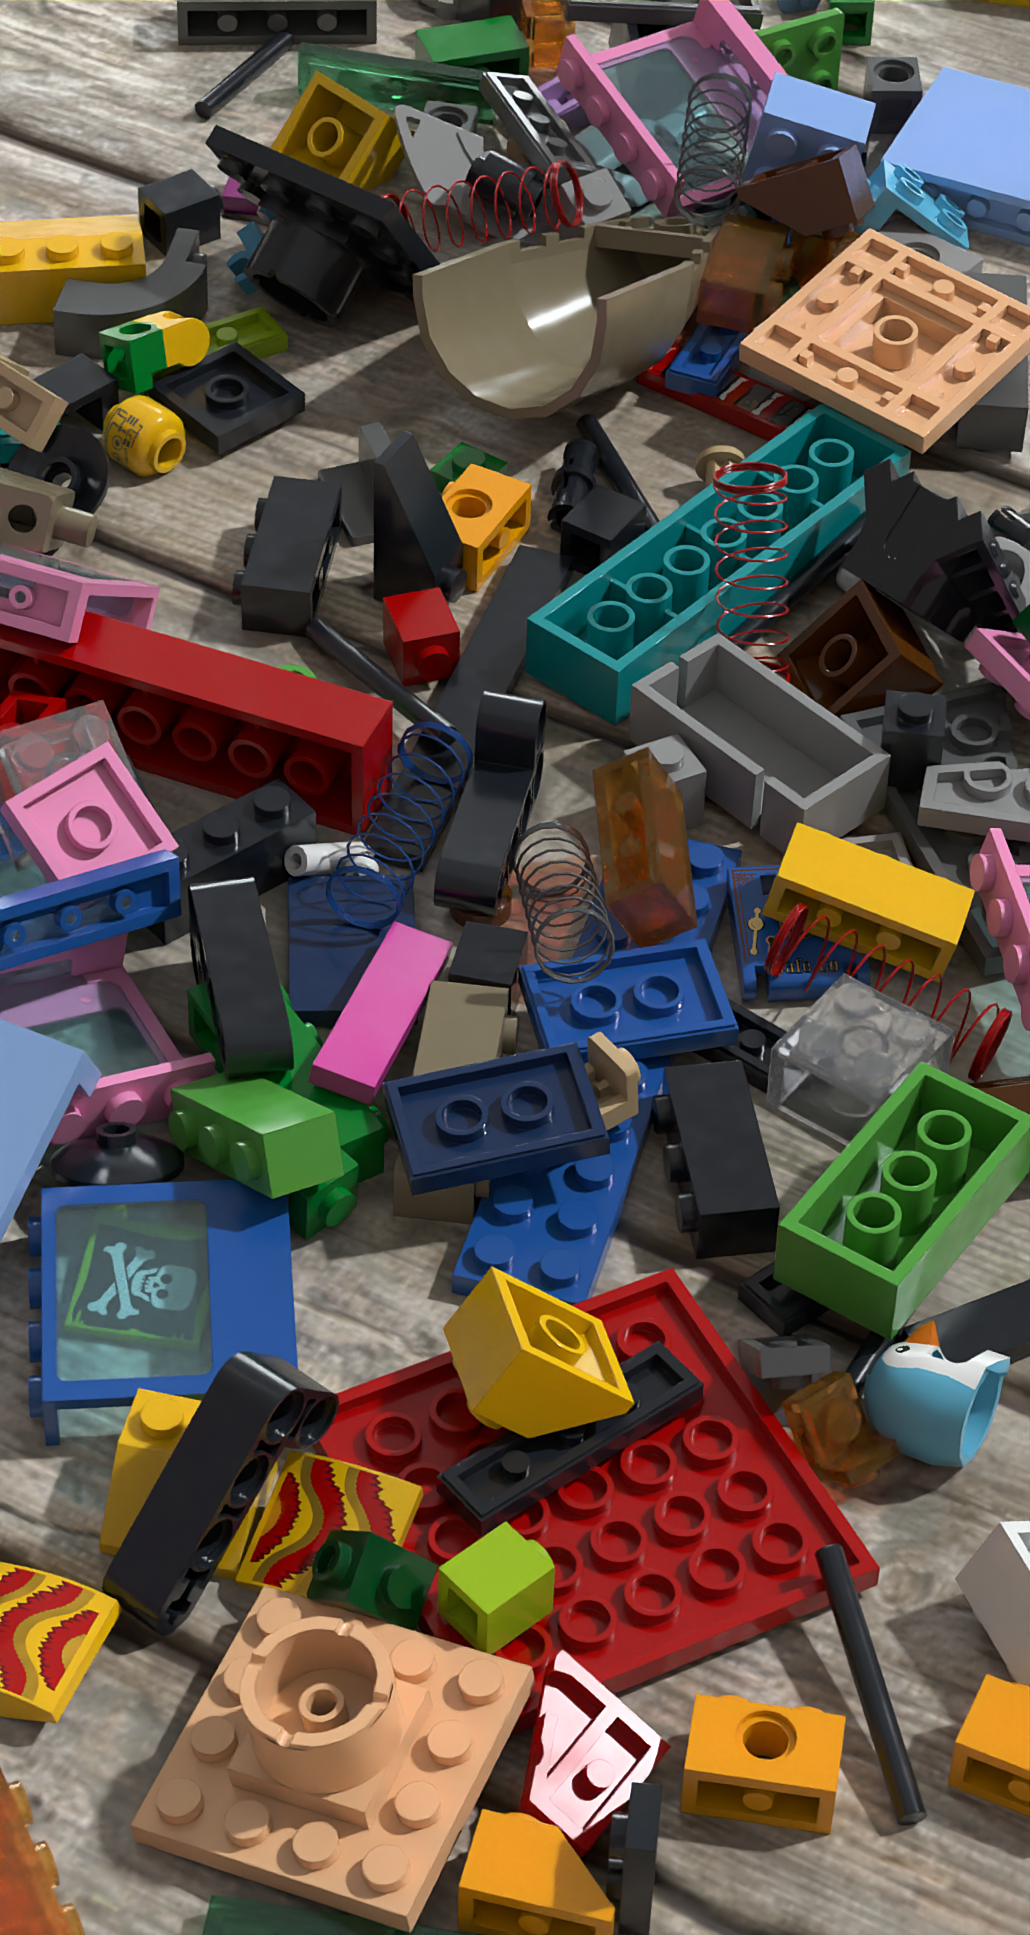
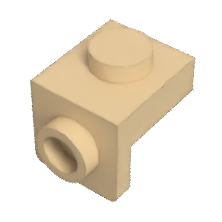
M597 1032L587 1038L588 1063L584 1065L606 1130H609L639 1113L638 1083L641 1080V1074L635 1059L625 1048H617L604 1034Z

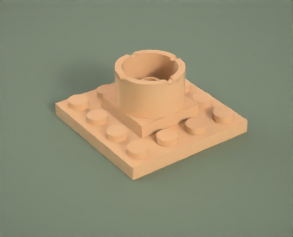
M869 228L740 342L739 360L824 403L888 439L923 454L1030 353V307Z
M264 1585L131 1822L130 1827L135 1842L411 1933L535 1686L533 1669L525 1664L334 1606L318 1603L311 1599Z

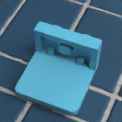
M884 159L867 179L875 206L862 217L864 223L854 227L855 231L847 234V238L854 242L869 228L878 232L897 208L931 235L937 236L967 251L969 249L966 222L961 219L965 215L964 210L946 195L940 194L936 199L921 187L924 184L923 179L905 164L899 163L895 168Z

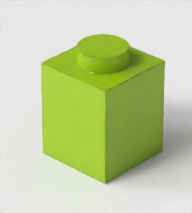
M505 1521L438 1568V1613L475 1649L488 1654H494L553 1611L555 1566L552 1559L538 1542L531 1539L525 1540Z

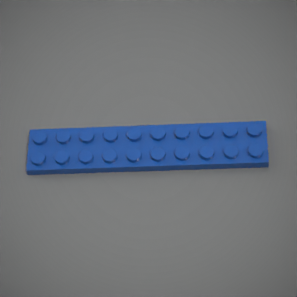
M622 826L599 886L608 920L611 924V930L614 934V952L703 938L706 939L709 950L712 952L728 906L727 868L741 867L742 850ZM595 899L594 904L598 905V901ZM588 915L584 928L594 917L593 915ZM597 918L587 930L581 933L577 946L587 941L597 930L600 922ZM603 923L600 931L592 941L575 950L572 958L586 956L596 948L602 940L605 930ZM608 931L603 944L593 955L605 953L609 941ZM676 1054L635 1060L641 1074V1080L638 1083L639 1113L607 1130L610 1141V1154L492 1179L489 1198L482 1197L452 1274V1293L468 1296L492 1266L569 1305L592 1298L653 1123L652 1096L662 1094L664 1067H672Z

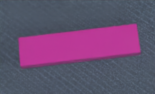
M394 921L313 1062L308 1082L370 1105L428 1000L431 981H438L446 967L454 943Z

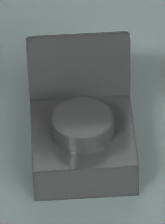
M807 1334L738 1339L741 1367L782 1426L812 1424L822 1409L820 1374L831 1373L830 1345Z

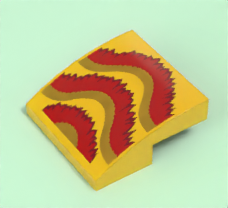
M290 1450L235 1578V1584L259 1594L265 1585L307 1598V1591L313 1577L312 1564L319 1548L325 1543L331 1530L371 1531L402 1547L423 1497L422 1487L348 1462ZM330 1605V1606H334V1607H337V1608H340V1609H344V1610L350 1611V1610H348V1609H346V1608H344V1607H342V1606Z
M0 1562V1717L57 1723L119 1617L122 1608L118 1601L73 1580L25 1566Z

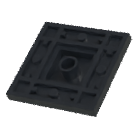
M215 125L205 142L220 160L217 167L240 184L237 191L249 201L257 204L259 207L256 212L257 215L270 224L243 269L246 277L251 278L250 281L258 289L291 311L303 317L310 314V318L314 322L328 327H336L363 281L386 290L390 284L403 289L404 295L414 302L413 274L440 265L439 261L392 201L218 125Z

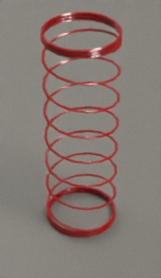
M566 160L552 163L547 169L546 174L536 166H532L526 169L522 178L512 171H506L499 177L498 182L484 175L477 179L473 187L464 180L455 181L449 191L437 184L432 185L425 195L416 189H411L404 194L402 199L393 193L381 196L385 199L390 197L408 223L410 218L414 230L415 226L403 200L409 192L414 191L424 197L422 228L426 243L433 252H437L440 246V229L435 211L427 199V195L435 187H440L448 193L446 224L451 241L457 248H460L464 241L462 217L459 207L451 195L452 188L457 183L463 182L472 189L470 218L473 232L481 244L486 242L488 224L482 201L475 190V186L483 178L492 180L496 185L494 195L495 218L500 234L505 239L510 238L512 232L510 209L505 200L509 217V234L505 236L499 225L496 204L498 188L503 195L499 183L505 174L511 173L520 180L518 195L519 212L524 229L529 235L535 231L536 215L530 192L523 181L528 170L537 169L545 176L543 204L547 221L553 230L558 229L560 222L567 228L578 226L583 213L581 185L576 171ZM560 165L566 168L574 188L576 212L572 224L564 215L560 204L557 181ZM551 169V176H550V180H549V178H548L547 176H548L549 170ZM546 179L550 185L552 203L558 217V223L555 228L550 222L546 207ZM522 184L532 206V232L527 230L521 209ZM473 193H475L484 215L485 239L483 241L479 239L474 226L472 212ZM449 197H451L460 218L462 230L460 245L454 242L451 235L448 217ZM425 201H427L433 212L437 226L438 246L435 250L430 246L426 235L424 222Z
M763 462L734 463L721 467L713 474V488L715 492L726 499L715 507L713 513L716 521L726 527L716 535L714 540L716 548L726 555L716 564L714 570L717 577L726 583L717 591L715 596L718 605L726 610L717 619L715 626L718 632L728 640L752 646L779 645L788 641L790 636L779 630L760 629L728 637L721 632L718 626L720 619L729 612L749 618H774L787 614L789 608L784 604L776 602H757L740 605L729 610L721 605L718 599L720 591L728 585L748 590H776L787 586L789 581L782 576L762 574L746 576L728 582L719 575L717 571L718 566L728 557L748 562L767 563L785 559L789 553L784 549L776 547H755L728 554L719 548L717 540L719 535L728 529L749 534H774L785 531L788 525L784 521L776 519H757L728 526L718 519L716 513L718 508L728 501L751 506H770L784 503L788 499L785 494L775 492L786 485L788 481L787 472L777 465ZM748 470L766 471L783 477L778 482L760 486H735L718 481L725 474ZM717 489L737 495L729 498L718 492ZM757 494H776L785 497L784 500L771 503H750L735 500L738 497ZM755 522H776L785 525L782 529L767 532L734 528L735 526ZM753 550H777L785 553L783 557L769 560H754L734 555ZM760 577L779 578L786 581L783 585L769 588H753L734 584L737 581ZM754 605H777L786 608V611L783 613L769 616L742 614L734 610ZM757 632H775L786 636L785 640L774 643H750L734 638ZM769 656L753 657L756 660L773 659L785 662L787 664L786 667L776 663L759 661L774 673L778 672L786 677L785 680L788 683L790 682V673L787 670L790 663L787 660Z
M802 902L795 905L780 927L769 949L763 968L765 973L771 976L776 974V979H778L788 959L804 936L819 920L826 918L827 931L815 969L804 989V994L807 993L818 971L836 946L848 934L854 933L855 945L852 958L832 1008H835L845 988L865 960L877 948L882 947L883 960L881 969L860 1023L864 1021L872 1005L895 973L905 963L911 962L909 984L888 1037L892 1036L920 992L931 980L939 976L940 986L937 999L916 1051L919 1052L951 1004L963 992L967 991L968 1002L966 1011L945 1067L949 1066L967 1036L984 1014L993 1006H996V1018L983 1038L968 1072V1079H971V1081L977 1082L981 1078L1006 1034L1013 1016L1012 1010L1009 1011L1005 1007L1000 1011L997 1003L989 1005L974 1021L957 1045L971 1003L969 988L961 990L952 998L930 1028L942 991L943 978L940 973L931 976L921 986L902 1012L914 976L913 960H905L897 966L876 993L886 961L885 946L883 944L875 946L866 954L849 976L858 946L857 932L855 930L847 931L837 940L821 961L830 932V919L827 915L818 917L800 936L808 917L809 908L808 905L805 906ZM795 923L788 940L786 941L782 951L778 955L786 936L788 935L791 927Z

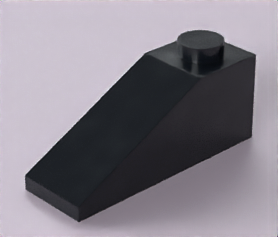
M403 430L374 461L373 599L383 602V597L440 587L449 605L450 602L456 603L460 599L467 582V573L465 570H462L463 543L414 434Z

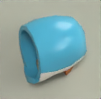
M932 1320L919 1326L904 1342L893 1344L884 1351L873 1366L871 1373L867 1375L864 1386V1400L871 1424L883 1440L906 1456L931 1465L964 1467L974 1459L987 1436L1000 1398L1003 1377L1008 1374L1010 1357L987 1350L967 1362H950L945 1359L941 1352L935 1321Z

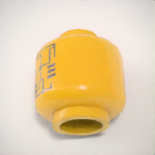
M135 395L124 399L121 403L112 407L104 419L102 443L108 456L139 477L167 473L178 465L184 455L186 441L182 420L174 412L150 397Z

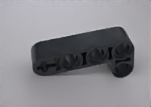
M484 691L476 722L474 762L437 867L433 895L435 906L493 916L498 915L505 884H509L514 869L512 854L517 840L527 829L540 788L544 762L546 700ZM520 844V846H519V849H518V852H517V855H516V859H517V856H518V853H519L521 844Z
M250 876L188 884L189 930L193 971L196 984H205L226 1078L293 1070L294 1052L289 1019L254 878Z
M250 1351L238 1352L232 1356L213 1379L112 1560L103 1579V1593L116 1599L121 1608L159 1635L165 1636L174 1632L187 1620L195 1608L284 1447L303 1450L315 1445L326 1434L337 1415L339 1407L338 1396L281 1357Z

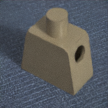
M0 467V543L39 553L62 547L64 542L88 548L93 541L98 518L96 514L72 508L75 491Z

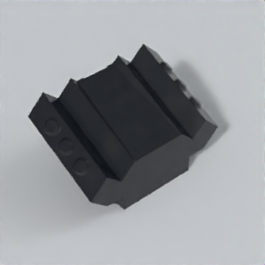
M890 458L864 470L866 519L854 547L841 567L963 644L967 643L976 628L1009 632L1019 631L1012 623V620L1026 608V598L982 510L967 516L958 496L946 499L921 485L915 471L900 477Z

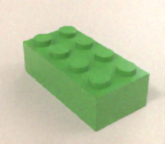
M920 1061L779 1223L773 1279L891 1341L1029 1173L1030 1115Z

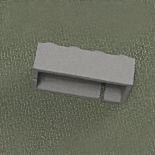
M719 633L680 655L679 667L670 661L632 684L628 739L637 746H641L679 734L707 771L705 796L750 829L760 824L759 836L782 853L786 851L797 822L840 838L885 808L891 755Z

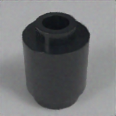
M492 150L486 158L481 155L475 158L465 181L473 187L480 176L487 175L498 182L499 177L506 171H512L522 178L527 167ZM528 170L523 181L530 192L536 212L543 198L544 182L537 179V172ZM509 173L505 174L500 180L499 186L503 191V195L498 188L496 204L497 212L508 217L506 200L510 209L511 220L514 221L517 217L521 218L518 201L520 180L517 176ZM483 178L478 181L475 190L482 204L494 210L496 185L492 180ZM522 184L521 209L523 219L529 222L533 217L532 206ZM473 193V200L479 202L475 193Z

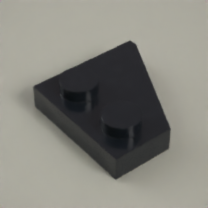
M631 1781L628 1813L613 1811L606 1897L611 1903H620L618 1934L649 1935L662 1784Z

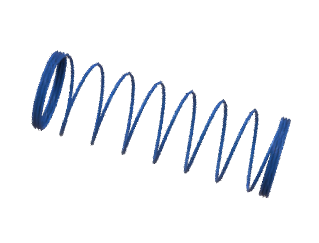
M432 721L417 722L406 729L397 745L398 755L392 757L387 765L388 775L381 778L377 784L378 794L373 796L367 804L368 814L361 817L357 823V835L351 837L346 845L347 855L340 858L336 864V871L332 873L326 884V897L331 908L341 918L355 926L379 929L393 924L404 906V896L413 887L415 875L419 873L424 865L425 855L432 848L435 835L440 831L444 824L445 815L454 804V795L461 789L464 784V778L473 765V753L468 742L457 731L447 725ZM418 728H433L446 732L464 747L468 756V768L464 771L458 755L440 739L427 734H407ZM412 736H426L438 740L448 747L458 759L462 773L456 777H449L442 767L431 759L416 753H407L405 750V739ZM408 755L418 756L430 761L447 778L433 776L419 769L409 759ZM399 757L402 764L418 777L406 773H391L390 766L394 759ZM392 775H405L419 780L429 787L438 799H421L406 793L396 785ZM389 777L393 785L407 796L420 801H439L442 814L435 818H430L423 808L410 798L396 793H381L380 785L385 778ZM420 778L439 784H450L452 794L440 799L433 788ZM461 780V783L455 791L452 783H456ZM382 795H395L407 799L419 807L428 819L408 818L395 812L385 803ZM380 797L382 803L400 817L419 822L429 821L432 834L425 838H420L411 826L401 819L386 813H370V805L375 798ZM451 798V803L445 811L442 801ZM372 815H385L398 820L407 826L417 839L398 838L385 832L375 823ZM369 817L372 823L388 836L403 841H419L422 854L416 858H409L402 848L390 839L374 833H360V824L365 818ZM442 817L441 823L435 831L432 821ZM361 836H376L385 839L399 848L407 859H394L381 855L371 849ZM359 837L364 846L380 857L399 862L408 861L412 874L406 878L399 879L389 866L377 858L365 854H350L349 846L353 839ZM432 837L431 843L425 851L421 841ZM351 856H364L379 862L390 870L396 880H389L373 869L357 866ZM349 857L354 866H344L339 869L343 859ZM422 857L421 864L415 872L411 861ZM357 872L370 876L382 882L392 892L394 899L375 900L359 895L344 884L340 874ZM338 877L346 889L367 901L380 903L396 901V912L383 920L367 921L357 919L346 913L335 902L331 893V882L333 878ZM412 877L410 886L404 892L401 881ZM391 882L399 883L402 895H399L397 888Z

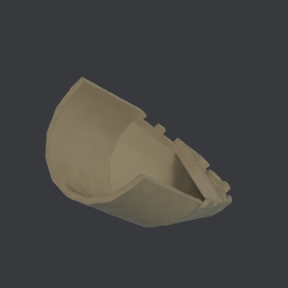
M688 214L690 217H693V218L698 219V220H700V221H704V218H699V217H696V216H693V215ZM648 215L628 216L578 226L579 237L560 241L558 232L540 234V245L520 249V241L515 239L498 242L413 274V298L421 340L441 377L474 407L509 420L548 417L627 382L663 360L719 268L722 252V227L720 225L708 226L707 229L704 226L689 222L684 217L660 218L654 221V225L650 226V217Z

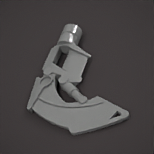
M692 101L691 109H693L699 103ZM688 102L681 105L654 126L651 123L642 122L677 169H679L680 147L683 143L682 134L684 132ZM399 105L395 108L393 117L399 140L420 192L424 195L432 185L439 184L449 191L455 181H465L475 158L478 155L486 158L491 152H484L483 137L406 105ZM703 106L693 111L695 117L710 114ZM712 116L698 119L707 126L715 127ZM407 121L418 125L413 137ZM695 122L691 124L695 130L701 128ZM591 125L574 137L597 170L607 167L629 206L640 207L649 201L634 177L614 171L622 163L618 161L613 148L597 127ZM690 126L687 129L688 135L692 132ZM707 130L697 131L701 135L713 139L716 133ZM696 133L690 136L692 142L705 139ZM688 139L685 143L686 147L691 144ZM702 142L696 145L703 148L710 142ZM693 145L688 151L692 155L699 151V149ZM686 152L683 156L684 160L690 157ZM529 160L527 163L516 161L527 168L533 166ZM538 173L537 179L544 182V180ZM463 182L457 183L452 188L451 195L459 207L462 220L472 225L469 198L471 188ZM440 187L432 188L427 195V199L430 201L433 209L446 210L448 193ZM545 195L549 217L553 207L551 195ZM449 197L448 211L459 217L457 209L451 197ZM543 198L535 212L536 228L534 233L529 235L524 229L521 218L517 217L516 220H512V232L508 239H505L500 234L496 223L495 211L483 205L487 218L488 233L505 241L519 240L520 246L526 248L540 245V234L556 232V230L549 226ZM473 200L474 226L485 232V221L481 205ZM497 212L500 228L503 234L508 236L509 218ZM533 217L529 222L524 220L529 232L533 230Z

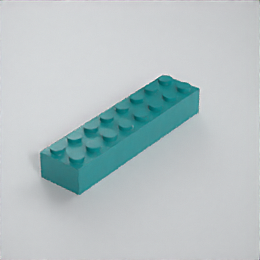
M821 403L740 462H763L783 468L788 474V481L784 487L775 492L785 494L788 499L784 503L770 506H751L728 501L722 504L716 513L718 519L728 526L757 519H776L784 521L788 525L785 531L774 534H749L728 529L719 535L717 540L719 548L724 552L731 554L748 548L776 547L784 549L789 553L788 556L780 561L767 563L748 562L728 557L719 564L717 569L719 575L728 582L746 576L762 574L778 575L789 580L859 515L866 511L864 470L890 458L899 476L909 474L911 450ZM748 470L725 474L718 481L735 486H760L778 482L783 477L776 473ZM713 483L527 618L525 673L616 726L630 715L632 684L670 661L679 667L680 655L719 633L715 625L717 619L726 610L718 605L715 596L717 591L726 583L717 577L714 570L716 564L726 555L716 548L714 540L716 535L726 527L716 521L713 513L715 507L726 499L715 492ZM717 489L718 492L729 498L737 495ZM757 494L735 498V500L750 503H771L785 499L784 496L776 494ZM755 522L735 526L734 528L767 532L782 529L785 525L776 522ZM753 550L738 553L734 556L754 560H769L783 557L785 553L777 550ZM760 577L737 581L734 584L753 588H769L783 585L786 581L779 578ZM728 585L720 591L718 599L721 605L730 610L740 605L765 602L778 589L768 591L748 590ZM761 605L748 606L734 611L751 615ZM729 612L720 619L718 626L721 632L728 636L747 617Z

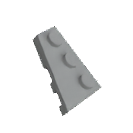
M1000 761L927 766L917 825L987 836L989 828H1001L1007 840L1030 842V768L1009 769Z

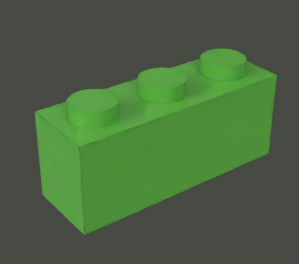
M225 1072L170 1088L173 1112L169 1114L168 1124L176 1146L183 1153L269 1198L274 1199L344 1176L334 1111L258 1075L227 1079Z

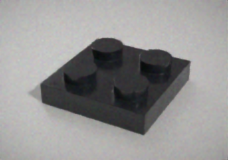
M236 341L205 356L201 362L194 366H184L154 381L153 388L149 389L151 399L174 412L182 420L183 426L187 431L218 455L305 411V393Z

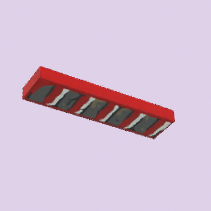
M674 344L661 362L637 376V383L768 441L816 408L814 405L736 371L731 374L716 398L694 392L693 396L665 388L666 371L682 349Z

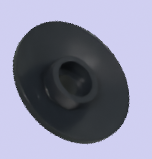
M56 425L42 453L22 443L14 453L7 470L62 486L65 481L71 479L67 488L75 491L72 508L92 514L102 504L107 494L111 477L109 457L102 443L89 431L73 425Z
M126 1122L102 1124L96 1128V1135L87 1136L58 1149L50 1158V1172L52 1176L70 1187L166 1183L176 1178L183 1171L185 1165L184 1154L176 1145L151 1135L136 1133V1127Z

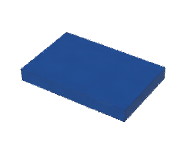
M705 938L616 951L606 969L599 976L584 983L567 984L555 981L542 971L538 963L518 967V983L540 1049L577 1042L583 1063L586 1064L588 1063L587 1038L597 1032L604 1034L617 1048H625L635 1060L738 1044L739 1027ZM604 953L592 955L581 962L567 965L550 961L543 962V964L554 972L568 975L584 972L596 965ZM608 955L603 959V961L599 964L598 967H596L595 969L591 970L590 972H588V973H586V974H584V975H580V976L565 977V978H569V979H570V978L585 977V976H587V975H589V974L595 972V971L598 970L599 967L607 960ZM583 957L562 959V960H559V961L567 962V961L578 960V959H581V958H583Z

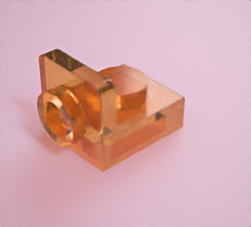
M832 1371L781 1402L798 1450L821 1481L839 1483L843 1488L865 1485L880 1475L879 1468L901 1454L895 1439L872 1436L850 1373Z

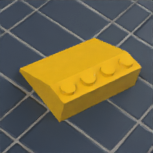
M137 214L0 222V325L53 322V309L67 279L116 284L135 281L146 276L143 235Z

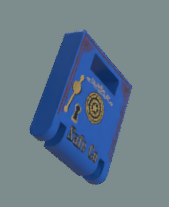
M780 865L727 868V903L742 1001L756 1000L758 987L756 974L765 973L763 968L766 957L783 924L780 921L762 915ZM793 926L791 927L788 935L786 936L778 955L780 954L786 941L788 940L793 929ZM807 933L788 959L778 979H776V974L771 976L766 973L765 984L768 1001L836 998L845 978L844 970H848L853 950L838 944L818 971L807 993L804 994V989L815 969L825 940L814 934ZM827 941L821 961L835 944L834 942ZM856 951L851 973L866 954ZM868 958L852 978L855 996L869 995L870 970Z

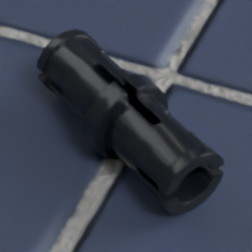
M574 439L570 441L564 449L562 467L554 473L551 483V492L554 498L547 519L548 521L553 520L550 526L558 533H561V520L597 485L594 472L600 454L599 452L594 453L597 447L589 440Z

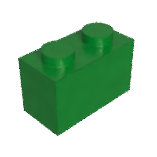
M511 15L415 30V74L430 101L453 103L483 98L484 96L478 89L482 73L494 72L529 76L530 47Z

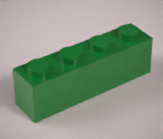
M202 983L187 989L189 1035L203 1054L209 1052L216 1060L215 1070L219 1074L224 1072L205 984ZM280 984L291 1029L294 1069L259 1074L258 1076L335 1112L340 1149L359 1164L358 1183L383 1173L384 1143L389 1140V1131L382 1113L374 1105L368 1107L365 1103L308 1082L312 1064L323 1047L322 1040L316 1028L309 1022L303 1023L293 1011L289 996Z

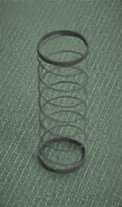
M712 73L701 77L693 84L688 95L677 183L674 188V203L684 218L700 226H716L727 222L736 214L741 201L737 195L735 202L726 211L713 216H701L691 213L682 206L677 191L679 187L682 194L692 202L702 205H717L729 200L737 191L735 190L729 197L718 202L703 203L693 200L684 193L680 185L681 181L684 180L694 189L704 192L721 191L733 184L735 188L742 185L749 119L752 111V96L748 87L739 78L727 73ZM725 79L736 84L744 92L748 101V111L745 104L735 94L724 89H708L699 92L692 99L691 96L694 89L703 81ZM706 92H725L735 97L743 105L746 116L743 118L734 107L723 102L708 101L698 104L693 109H691V103L700 94ZM706 104H722L733 109L742 120L736 124L733 120L718 114H705L695 117L693 111ZM707 116L721 117L730 121L734 126L728 128L710 127L698 119ZM695 122L701 128L695 130L691 124ZM690 126L692 132L688 135L687 129ZM738 129V131L735 134L732 135L730 133L731 131ZM707 130L712 133H726L730 136L713 139L703 136L697 131ZM696 133L705 139L692 142L690 136ZM739 133H741L742 139L740 141H738L734 137ZM733 138L737 143L730 147L719 140ZM687 139L691 143L688 147L685 145ZM714 142L728 149L709 151L700 148L696 144ZM694 145L697 149L708 153L702 152L691 155L688 149ZM739 145L741 151L737 154L733 149ZM730 150L735 157L728 160L716 153H724ZM685 152L690 156L686 160L683 158ZM712 155L726 162L708 164L697 160L695 157ZM692 158L697 163L704 165L689 168L686 162ZM737 158L739 164L735 167L731 162ZM729 163L734 169L728 172L726 169L718 166ZM683 165L688 169L684 173L681 171ZM714 170L724 175L707 177L697 174L696 171ZM734 171L737 174L736 178L732 175ZM690 173L706 179H719L727 176L732 182L719 189L705 190L695 187L685 177ZM735 206L734 210L725 218L716 221H700L688 215L699 218H716L728 213Z
M557 821L538 823L521 835L516 842L512 854L513 868L516 873L517 883L519 884V893L522 896V905L528 921V930L531 933L535 959L542 971L555 981L567 984L584 983L599 976L610 964L615 951L614 934L611 930V924L604 907V900L597 883V875L594 872L593 863L590 859L589 848L582 834L569 824ZM557 828L569 832L584 847L583 849L576 842L562 837L543 838L530 844L520 854L516 864V855L520 844L530 834L541 829ZM561 840L571 843L586 856V859H584L578 853L563 848L547 849L534 855L523 866L521 873H519V865L523 855L532 846L543 841ZM563 851L576 855L585 862L583 867L580 864L567 860L549 861L536 867L526 880L522 878L526 867L536 857L547 852ZM567 863L582 869L580 875L571 872L552 873L539 879L534 886L528 883V880L539 869L550 864ZM570 875L577 877L574 882L567 885H556L547 890L536 888L542 881L553 876ZM583 879L584 881L581 883V885L577 886V884ZM586 882L589 884V889L583 887ZM572 888H577L575 892L566 897L550 901L540 899L543 895L562 894ZM580 890L587 892L583 898L574 895ZM531 892L540 893V895L536 898L531 895ZM589 894L593 897L592 901L586 900ZM529 898H532L534 900L532 904L528 902ZM573 899L580 901L573 907L562 908L553 913L543 911L547 906L556 902ZM595 899L598 901V905L594 904ZM537 901L547 903L540 910L534 907ZM583 902L590 904L588 908H583L579 906ZM533 909L537 912L535 916L531 914ZM540 913L549 915L543 922L537 919ZM566 913H583L568 923L556 925L549 923L551 920ZM586 914L594 916L585 928L572 935L557 937L542 932L546 926H567L582 919ZM596 918L600 921L593 935L577 947L558 949L549 947L539 940L540 935L557 940L572 938L587 930ZM536 922L541 924L538 929L534 926ZM602 923L605 925L600 943L591 953L578 960L564 962L551 959L542 953L537 946L539 943L546 949L558 952L577 950L592 941L600 931ZM607 931L609 934V941L604 955L596 965L584 972L569 975L554 972L543 964L538 955L540 954L548 961L564 965L578 963L595 954L603 944ZM608 955L607 960H606V961L599 967V969L596 970L595 972H593V973H591V974H589V975H587V976H585V977L570 978V979H569V978H565V977L580 976V975H584V974L590 972L591 970H593V969H595L596 967H598L599 964L603 961V959Z

